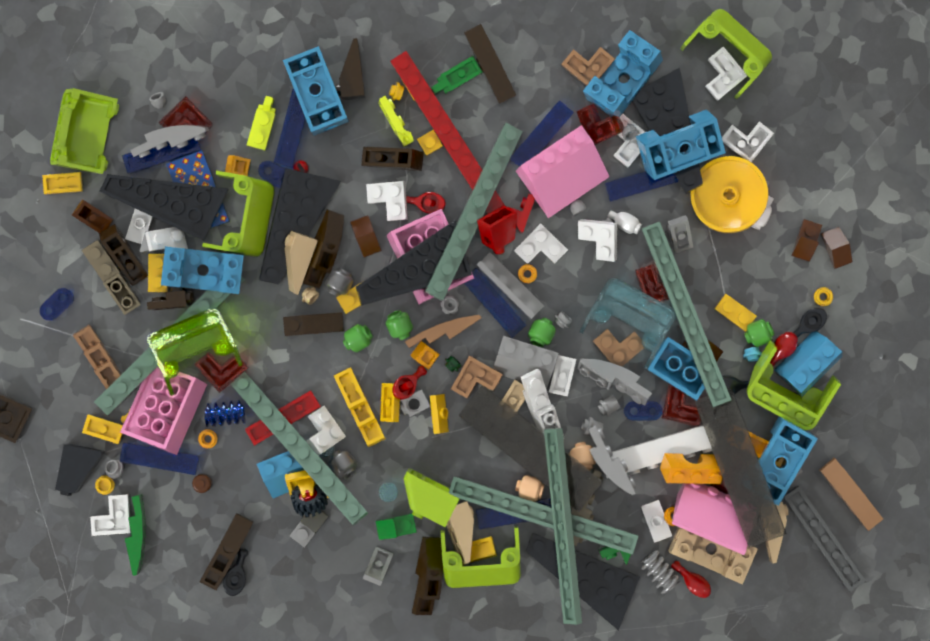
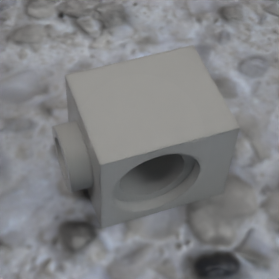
M422 389L411 397L402 399L403 404L400 405L404 415L408 414L409 417L430 407ZM413 398L420 402V406L416 410L409 407V401Z

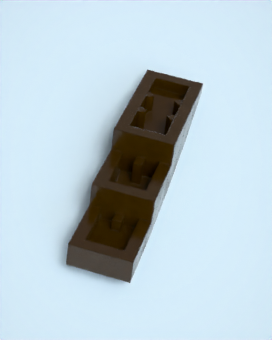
M479 24L465 31L466 39L498 103L500 104L516 96L482 25Z

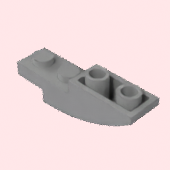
M176 125L161 128L144 134L147 142L130 151L133 157L139 155L140 158L151 154L149 150L155 147L159 150L168 146V141L171 147L177 146L180 149L188 145L187 141L192 138L197 141L205 137V132L209 131V129L199 125Z
M581 359L577 369L585 377L595 380L598 386L609 390L612 385H615L618 391L628 394L633 401L644 406L649 401L652 393L638 384L640 376L632 371L602 360Z
M595 425L588 428L595 447L590 448L589 451L599 468L621 489L631 495L636 494L634 489L637 487L633 478H628L626 474L628 467L625 461H620L618 457L611 460L610 457L613 456L609 445L605 446L602 439L605 436L601 428L597 429Z

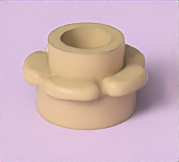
M308 287L303 291L302 302L311 305L317 300L319 293L315 287Z

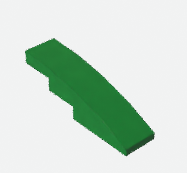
M142 494L132 497L135 515L128 517L132 536L125 538L133 576L140 573L145 550L146 518Z

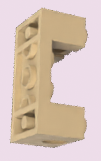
M680 527L677 528L668 549L673 555L704 566L742 585L758 550L756 547L748 544L746 553L742 555ZM710 543L716 545V551L713 554L706 552V546Z

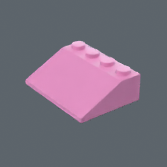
M582 125L522 164L516 170V173L548 218L610 177L592 139Z
M442 209L397 228L386 236L398 259L447 226L448 221ZM473 274L452 281L448 291L474 279ZM426 288L413 292L418 304H422L435 297L425 293Z
M159 365L141 383L120 433L177 455L207 384L193 376Z
M683 483L677 494L672 524L744 555L756 519L757 507L749 502L736 499L731 494L720 492L712 486Z

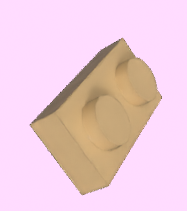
M514 380L495 410L496 414L509 422L512 421L525 400L522 392L524 390L523 384Z

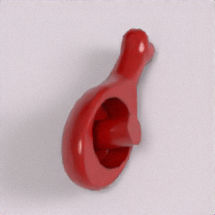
M425 192L417 197L406 196L408 204H414L421 211L428 214L440 209L444 210L446 206L445 199L435 192Z
M785 332L776 338L774 344L777 351L770 361L773 367L779 360L787 358L795 352L798 338L793 332Z
M419 366L414 374L403 375L394 382L392 393L395 398L407 399L414 394L417 380L427 373L424 366Z
M677 560L672 563L671 568L683 576L685 584L691 593L700 598L710 596L711 586L703 576L686 570Z

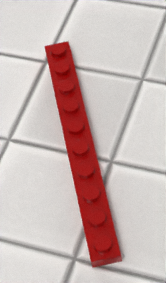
M405 51L390 62L473 191L482 168L413 60ZM496 190L485 210L487 214L505 205Z

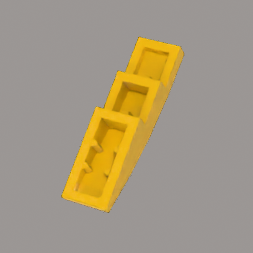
M350 367L334 375L367 446L371 447L385 440L386 438L352 368Z

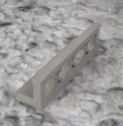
M490 252L477 264V267L530 319L544 307Z

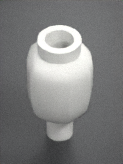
M768 196V203L763 215L751 227L760 230L761 227L767 224L772 213L770 205L774 198Z
M611 210L607 216L613 219L614 223H617L619 229L628 234H638L642 227V224L639 223L635 216L626 212L616 213Z

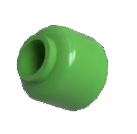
M401 310L390 313L385 322L390 336L400 340L408 338L413 330V324L409 315Z
M547 318L534 320L528 332L530 342L541 348L550 345L556 333V328L552 325L553 322Z
M763 319L748 324L747 332L744 333L748 344L752 343L755 347L767 344L769 341H772V336L775 335L770 322H766Z
M356 324L345 331L343 343L348 350L360 352L371 344L373 336L366 325Z

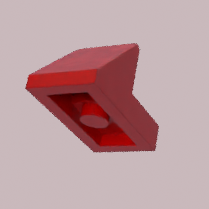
M528 194L527 198L523 197L520 205L523 211L508 207L517 212L516 227L519 233L522 234L535 200L532 194Z

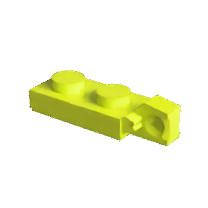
M266 96L263 105L259 104L247 146L266 151L276 116V109L272 108L274 102L272 97Z
M386 96L380 98L378 104L403 147L414 142L411 132L403 128L405 123L401 116L395 114L394 109L396 108L392 100L387 99Z

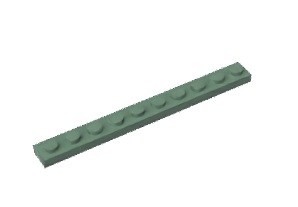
M508 123L503 125L425 293L441 301L444 300L478 227L477 220L483 217L523 131Z
M657 222L642 228L643 235L711 405L714 408L730 402L731 397L661 223Z
M241 276L242 284L245 281V279ZM207 290L94 403L109 416L232 293Z
M246 372L231 383V386L353 526L368 514L364 507Z
M562 428L544 429L563 623L577 625L582 624V613Z
M453 477L449 490L450 494L462 500L554 529L552 507L466 479ZM572 514L574 536L633 555L639 535Z

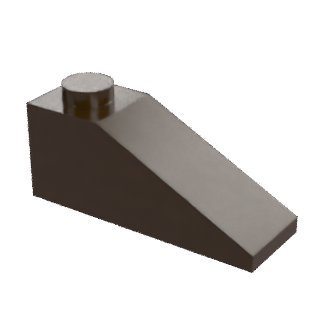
M353 38L339 77L340 84H336L338 96H341L342 100L365 98L357 38Z
M363 147L361 166L422 171L424 152L408 148Z
M116 224L99 233L101 243L132 286L148 277L144 267Z
M342 312L283 317L284 334L286 337L344 332Z

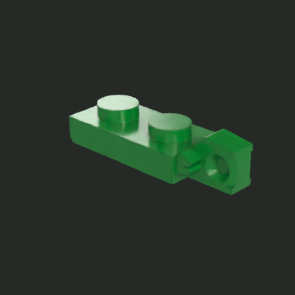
M471 56L442 73L437 78L439 83L433 85L431 90L434 95L442 91L445 94L452 92L482 74L483 71L474 56Z

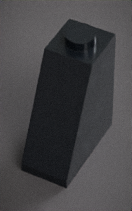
M64 444L55 490L60 491V494L65 496H72V493L79 492L105 455V451Z

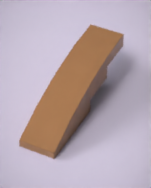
M481 316L462 317L441 323L422 331L405 341V343L411 348L426 338L429 344H431L444 334L449 339H452L480 320Z
M89 324L74 333L73 337L84 351V355L94 368V372L107 389L122 374Z
M835 458L819 469L866 530L870 531L883 520L869 499Z

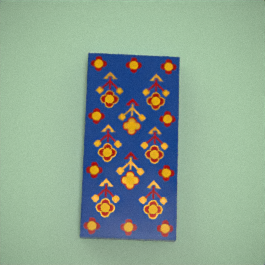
M202 150L166 164L173 182L217 188ZM223 203L210 229L230 222Z

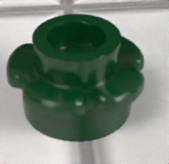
M452 355L448 359L445 358L446 363L444 365L452 373L454 371L459 372V368L462 366L461 363Z

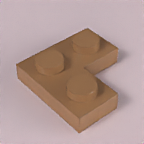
M600 47L592 58L587 61L573 49L561 66L587 86L594 76L600 78L615 58Z
M608 329L593 340V343L610 363L621 367L646 347V344L635 331L621 343L617 341Z
M469 356L451 390L467 399L477 382L495 391L503 374Z

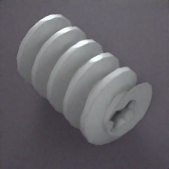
M655 550L640 562L644 563L641 569H649L646 575H654L651 581L655 582L658 580L656 588L663 586L661 594L672 590L680 581H677V574L672 575L674 572L672 568L667 569L669 564L667 562L662 563L664 558L662 556L657 557L659 551Z

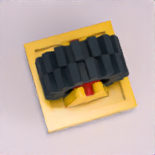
M305 470L285 474V481L297 514L299 513L302 517L304 514L305 517H309V514H312V517H314L316 512L320 514L322 513L321 509H326L325 505H328L327 498L329 497Z

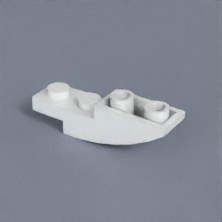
M535 369L521 376L524 387L522 392L536 427L545 442L544 429L561 428L555 407L550 403L541 371Z

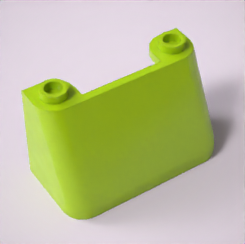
M75 88L66 89L61 101L50 164L103 174L108 166V160H106L103 152L109 121L119 111L118 99Z

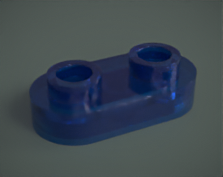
M271 161L262 162L258 167L260 177L280 189L284 168ZM266 168L272 169L271 174L265 173Z
M66 288L56 290L41 305L39 310L41 317L49 321L57 319L73 303L74 295L72 291ZM62 294H65L66 299L64 301L60 300V296ZM48 307L52 309V313L49 315L46 313Z
M632 401L625 405L624 415L631 421H654L661 417L662 407L654 401H648L645 406ZM633 407L637 409V413L635 415H632L630 413V410ZM652 407L656 408L654 415L649 412Z

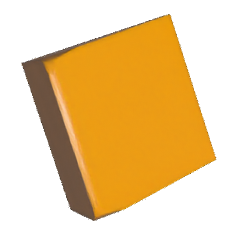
M228 155L225 172L248 176L251 159Z
M421 341L410 356L429 370L440 354Z

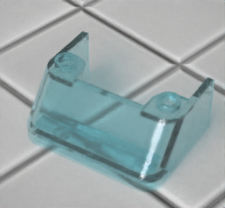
M611 278L606 282L587 315L580 333H584L591 319L598 323H605L611 315L645 333L642 338V345L646 350L652 352L644 366L645 369H648L673 324L676 313L671 307L622 280Z

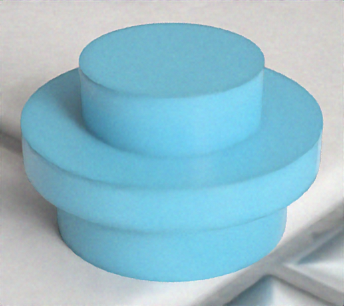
M759 347L747 348L744 350L743 359H748V362L758 361L762 352L759 350Z

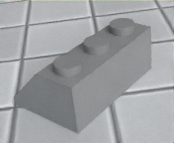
M503 336L493 369L502 373L504 377L522 382L521 376L538 369L541 371L547 390L559 353Z

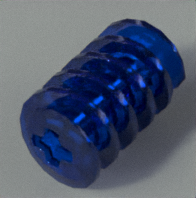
M240 400L237 401L236 406H234L232 401H230L228 407L225 402H222L221 407L218 406L217 402L214 403L213 408H211L209 403L206 405L204 412L206 427H209L210 423L213 427H216L217 421L220 426H224L225 421L228 425H231L233 420L235 424H239L240 418L243 424L246 423L245 408Z

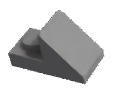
M687 216L668 221L666 227L675 253L694 248Z
M316 512L314 517H312V514H309V517L304 516L290 534V537L305 548L328 518L323 512L320 514Z
M375 547L363 579L381 586L394 553Z

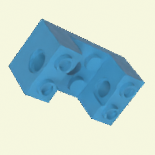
M631 30L628 31L618 44L620 53L600 79L594 76L583 90L589 102L616 121L663 61L660 50ZM626 74L630 77L627 83L619 81L622 75Z
M319 46L283 60L313 136L349 122ZM312 85H319L321 87L319 94L313 95L310 93Z
M707 109L690 115L691 125L663 136H659L654 130L635 136L645 171L654 180L726 153L717 118ZM683 144H688V150L681 153L680 147Z
M165 246L161 285L239 294L244 255ZM202 264L209 268V272L205 276L199 275L197 271L198 267Z
M780 416L770 430L773 436L755 467L750 465L741 480L744 487L778 506L818 439L813 433L794 425ZM777 458H785L786 464L783 467H777L775 464Z

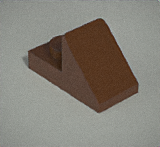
M83 199L72 214L73 217L98 233L106 230L113 221L111 217Z
M803 219L791 256L810 262L819 244L817 240L822 228L821 224Z

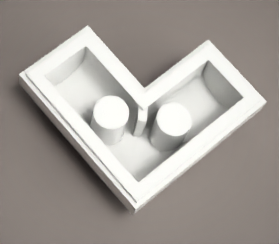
M761 122L757 123L748 136L731 125L722 136V141L739 156L752 162L774 133Z

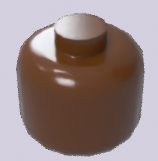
M199 474L194 477L192 487L198 493H205L211 489L212 479L207 474Z

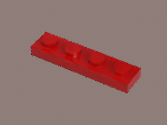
M312 390L278 410L292 424L321 406ZM262 420L245 429L254 446L274 435Z

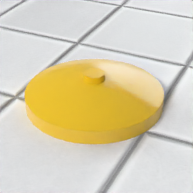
M725 156L710 161L700 169L703 185L691 191V203L697 217L703 224L718 232L737 233L750 228L761 218L768 203V187L765 177L757 166L744 158Z

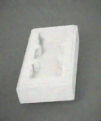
M135 209L125 239L142 244L145 231L150 230L153 217Z
M659 500L640 506L654 543L672 536L669 525L664 520V512Z

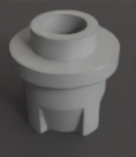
M613 395L603 401L599 400L600 405L597 406L601 414L608 417L611 416V413L621 408Z
M593 417L584 419L581 426L583 435H590L588 428L594 425L597 429L601 428L603 431V423L593 420Z

